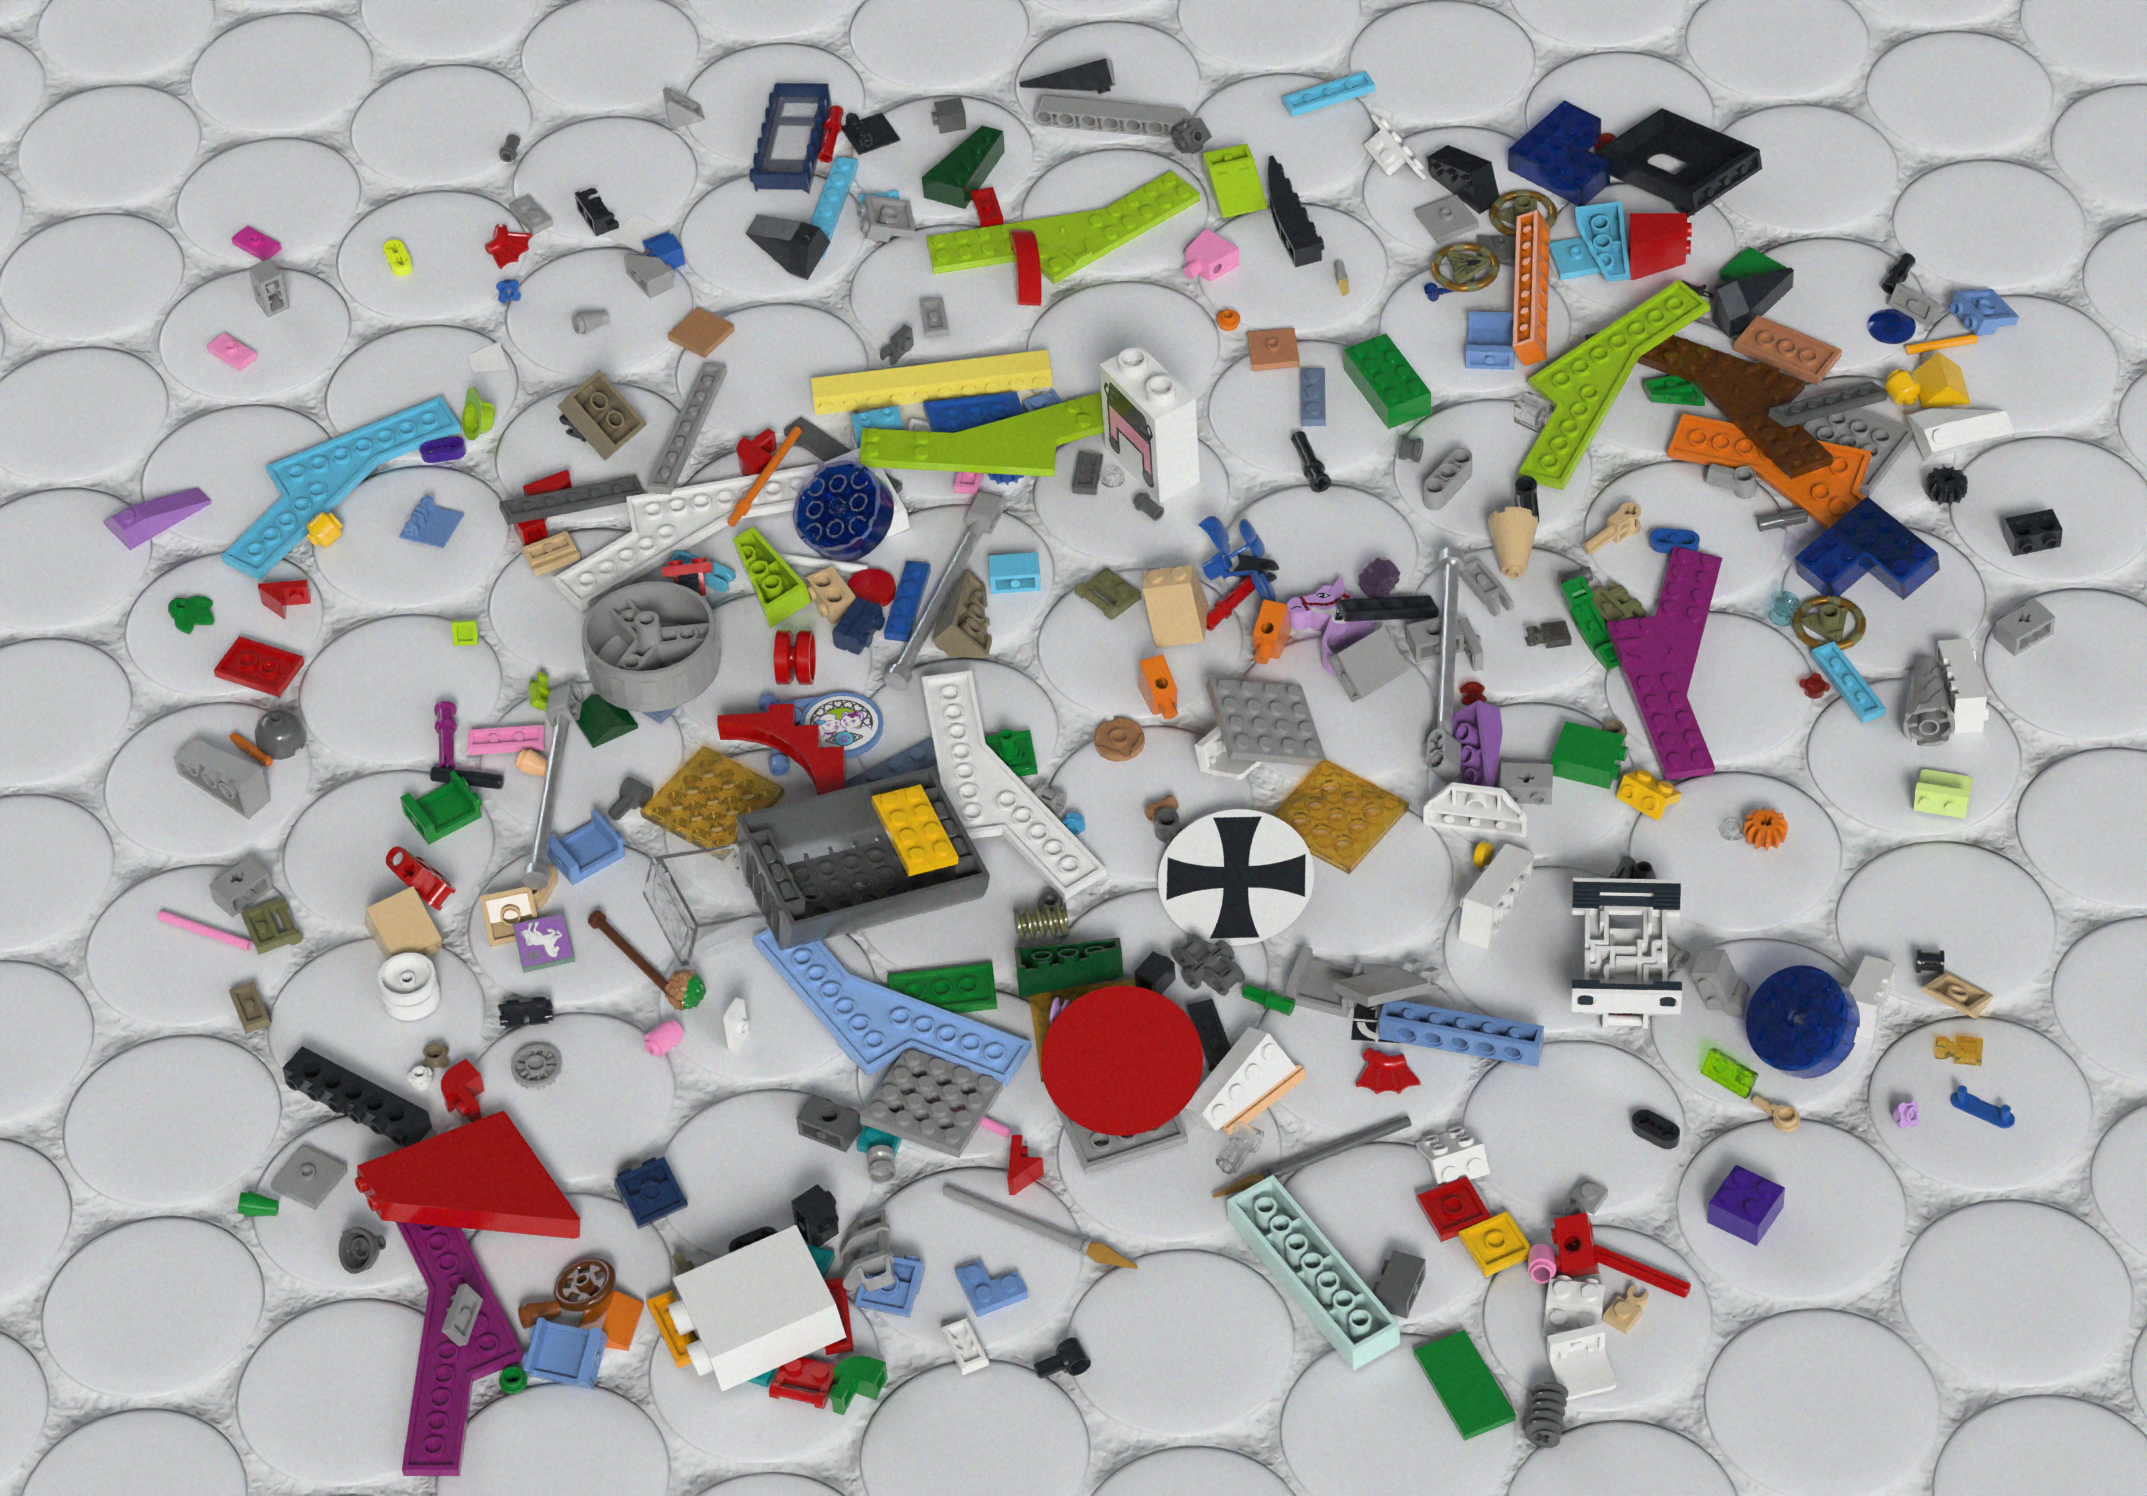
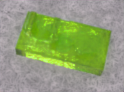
M1715 1047L1709 1049L1700 1071L1701 1074L1744 1099L1750 1096L1759 1076L1755 1071L1737 1062Z

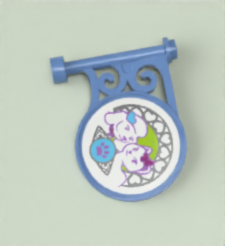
M835 692L819 697L778 701L773 694H764L758 702L759 708L765 711V713L768 712V705L794 703L796 726L799 724L800 726L819 725L821 748L844 746L845 758L856 757L868 752L878 743L883 733V717L879 708L868 698L855 693ZM806 707L803 713L797 708ZM771 748L772 757L768 761L770 773L774 776L787 774L790 770L788 758L782 755V752Z

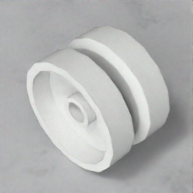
M402 953L391 957L380 968L377 980L385 1009L392 1017L400 1020H417L435 1010L440 1002L441 993L434 965L426 956L418 953Z

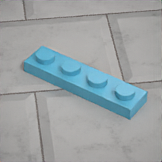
M1364 71L1283 96V105L1291 117L1375 92V84L1368 73Z
M1834 641L1812 649L1811 657L1863 724L1885 715V706Z

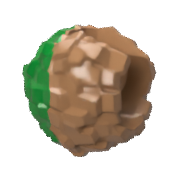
M675 970L665 987L667 991L665 996L674 1009H679L680 1011L697 1007L706 994L703 980H701V977L695 970Z

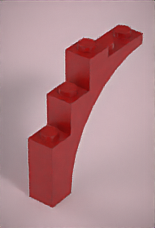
M794 703L768 705V712L717 715L720 740L754 742L782 752L805 770L813 781L818 795L846 788L844 746L821 748L819 725L796 726Z

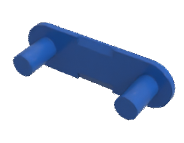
M1963 1085L1959 1086L1957 1092L1951 1096L1950 1101L1955 1108L1995 1126L2006 1129L2012 1127L2015 1123V1117L2010 1112V1106L2003 1105L2000 1108L1984 1102L1980 1098L1968 1094L1967 1088Z

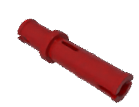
M837 105L830 107L828 119L824 122L825 132L818 154V159L823 163L832 161L837 136L842 128L841 120L844 110Z
M1248 575L1223 600H1218L1214 604V608L1207 614V630H1214L1224 618L1228 619L1232 615V611L1256 589L1251 575Z

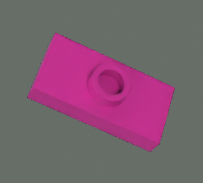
M248 225L231 238L233 245L262 261L270 259L281 250L280 243Z

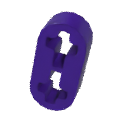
M458 436L426 441L419 449L422 460L427 463L457 460L462 458L467 451L464 440Z

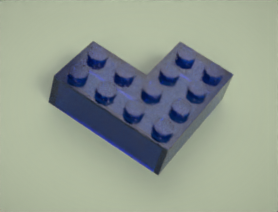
M1564 100L1508 149V170L1579 207L1585 206L1610 184L1611 162L1588 151L1601 140V118Z
M1868 496L1794 557L1797 574L1823 596L1829 595L1830 597L1840 596L1869 572L1902 600H1905L1940 570L1938 553Z

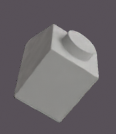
M638 255L624 256L627 275L650 299L674 288V271L669 264L666 265L660 258Z

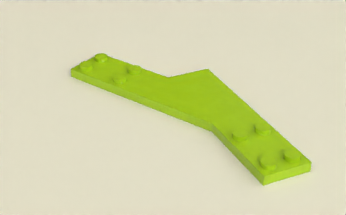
M1101 392L956 433L862 428L859 467L1054 477L1056 446L1104 433Z

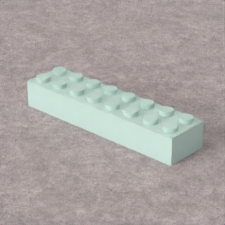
M1274 1175L1227 1200L1229 1222L1353 1371L1400 1345L1399 1323Z

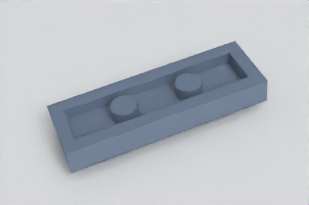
M1325 368L1301 369L1302 426H1326Z

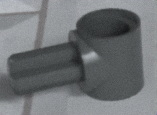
M633 777L626 778L619 790L620 799L608 810V815L614 821H617L630 809L645 808L652 800L653 788Z
M1163 808L1156 813L1155 836L1160 841L1170 844L1183 829L1179 824L1178 813L1171 808Z

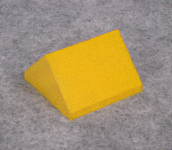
M1939 352L1913 371L1912 374L1921 385L1918 397L1922 409L1970 404L1961 367Z

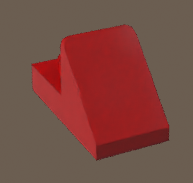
M307 580L258 584L262 604L283 619H286L287 605L311 604V593Z
M1012 1135L1008 1187L1009 1195H1016L1044 1173L1043 1159L1041 1157H1029V1148L1023 1144V1135Z

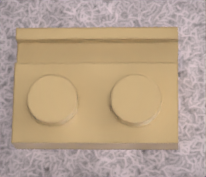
M567 531L521 547L522 554L531 570H533L535 577L581 560L580 553L576 550V546Z

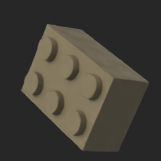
M600 370L557 406L605 461L647 425Z

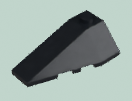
M1107 58L1019 83L1022 88L1097 91L1098 94L1110 92V87L1116 86L1112 60Z
M756 215L745 233L789 274L805 280L809 279L830 244V240L821 228L802 221Z
M1790 267L1769 271L1764 276L1751 274L1750 278L1747 279L1735 277L1715 286L1712 322L1729 338L1743 333L1757 315L1762 317L1793 288L1794 270Z

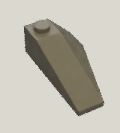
M968 569L963 573L935 627L932 642H934L939 650L944 651L950 657L985 659L989 655L992 644V637L987 634V627L990 625L989 618L985 617V608L988 607L986 587Z

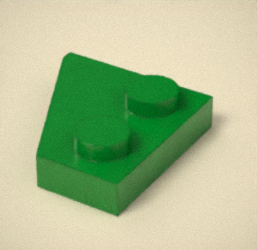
M1676 375L1644 381V390L1651 402L1705 406L1703 393L1691 381L1681 379Z

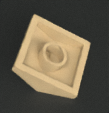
M527 887L479 896L490 947L516 942L513 924L538 918L532 889Z
M1948 971L1925 985L1922 989V992L1975 1019L1978 1018L1993 998L1992 994Z

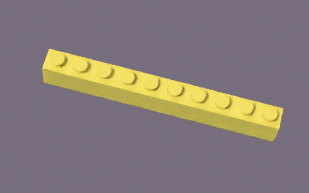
M1048 350L816 377L811 378L815 415L1051 387L1052 375Z

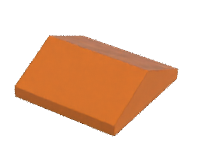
M611 1291L609 1296L600 1304L584 1311L579 1328L590 1330L591 1327L602 1329L608 1336L606 1348L629 1351L644 1303L618 1291Z

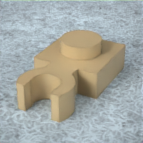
M1632 1285L1627 1291L1626 1299L1618 1296L1603 1314V1322L1627 1334L1642 1316L1641 1308L1647 1305L1649 1293L1645 1292L1642 1297L1637 1298L1635 1297L1636 1286Z

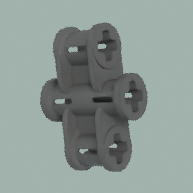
M1190 934L1185 943L1180 947H1174L1171 951L1174 960L1181 967L1185 968L1181 971V976L1184 982L1192 989H1198L1201 986V982L1204 981L1218 994L1225 996L1233 985L1245 980L1242 969L1232 962L1235 958L1233 949L1223 940L1216 942L1215 947L1212 948L1196 934Z

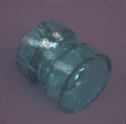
M1788 591L1777 593L1774 605L1771 606L1768 613L1770 621L1778 626H1789L1800 604L1798 597Z

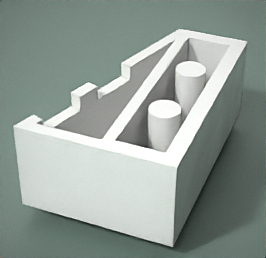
M1865 955L1861 965L1857 964L1854 980L1849 985L1844 1004H1842L1838 1019L1842 1020V1032L1873 1040L1895 982L1897 963Z

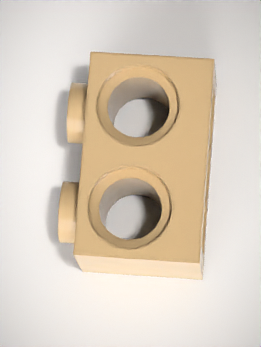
M830 566L806 577L810 600L816 603L819 614L822 617H826L831 625L840 621L856 599V596L835 568Z

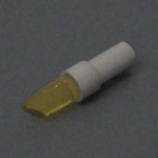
M1337 261L1335 263L1336 279L1342 295L1345 296L1349 293V279L1345 271L1344 262Z

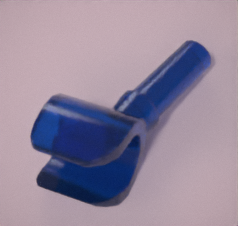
M1428 283L1424 286L1425 294H1427L1428 299L1432 302L1438 300L1439 295L1456 292L1447 288H1437L1435 283Z

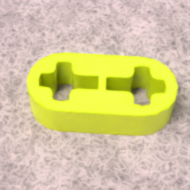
M396 239L387 241L383 245V251L392 273L397 276L409 274L412 271V264L404 244Z

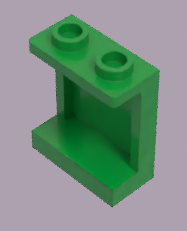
M454 770L449 773L451 781L448 784L417 800H414L410 793L400 797L404 815L428 845L482 817L480 810L482 801L476 792L472 793L466 779L463 776L459 777Z

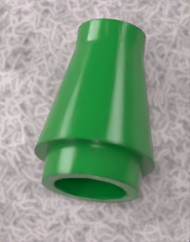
M250 1190L248 1193L241 1192L238 1214H244V1217H277L279 1200L268 1198Z

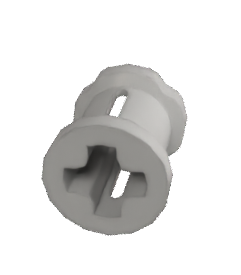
M1041 783L1034 792L1043 804L1051 808V811L1055 814L1062 811L1067 801V794L1065 792L1052 790L1046 783Z
M1667 937V962L1671 964V968L1674 971H1678L1687 963L1690 953L1686 949H1680L1673 943L1670 937Z

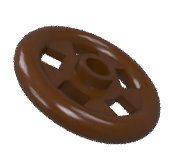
M586 1258L573 1263L558 1277L553 1290L554 1299L558 1301L561 1308L572 1312L585 1311L597 1306L609 1296L614 1288L616 1273L613 1266L601 1258ZM590 1269L589 1272H585V1273H581V1274H580V1272H582V1271H584V1270ZM603 1272L605 1276L598 1280L596 1275ZM572 1281L571 1287L565 1288L568 1282ZM573 1294L579 1296L576 1301L570 1300Z

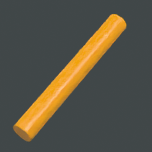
M1975 334L1906 345L1905 351L1907 355L1974 344L1978 343V337Z

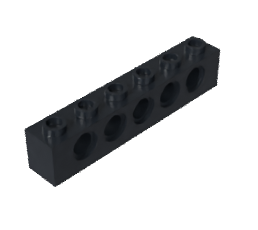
M303 1046L282 1068L285 1083L290 1089L301 1091L311 1100L322 1102L336 1113L341 1112L353 1122L366 1125L374 1133L387 1136L399 1146L404 1145L407 1147L420 1142L432 1128L429 1113L425 1109Z

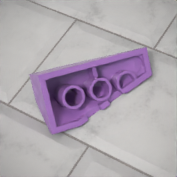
M197 487L132 505L103 522L129 550H132L210 505L211 500Z
M1480 700L1453 714L1452 736L1461 743L1460 771L1463 783L1495 787L1503 733L1500 708Z

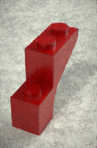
M564 470L523 486L524 496L572 488L570 473L568 470ZM547 518L513 524L514 530L524 546L548 538L545 527Z

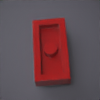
M993 187L970 191L981 228L1004 224L1003 215Z

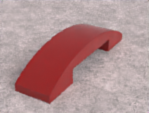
M1010 230L1011 250L1014 251L1017 276L1015 286L1017 304L1041 306V266L1035 234L1031 230Z

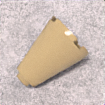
M1506 507L1505 512L1498 513V510H1496L1489 516L1488 526L1499 566L1503 575L1516 579L1526 572L1538 526V517H1534L1531 510L1522 507Z

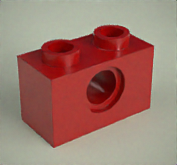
M1581 1213L1554 1218L1555 1228H1551L1553 1244H1558L1559 1254L1555 1255L1558 1272L1562 1271L1565 1276L1570 1278L1600 1273L1589 1215ZM1571 1242H1581L1578 1250L1574 1252L1567 1250Z

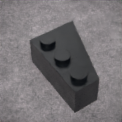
M1450 145L1427 157L1428 170L1431 177L1454 195L1457 194L1464 203L1478 214L1490 209L1494 201L1500 197L1491 161Z

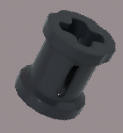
M1917 949L1916 973H1921V971H1938L1939 974H1943L1944 950L1935 953L1922 952L1921 949Z

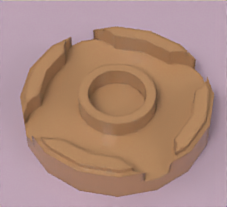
M1116 718L1112 722L1108 723L1106 721L1096 729L1094 734L1095 749L1101 757L1116 762L1128 761L1138 756L1143 750L1145 736L1138 723L1131 719Z

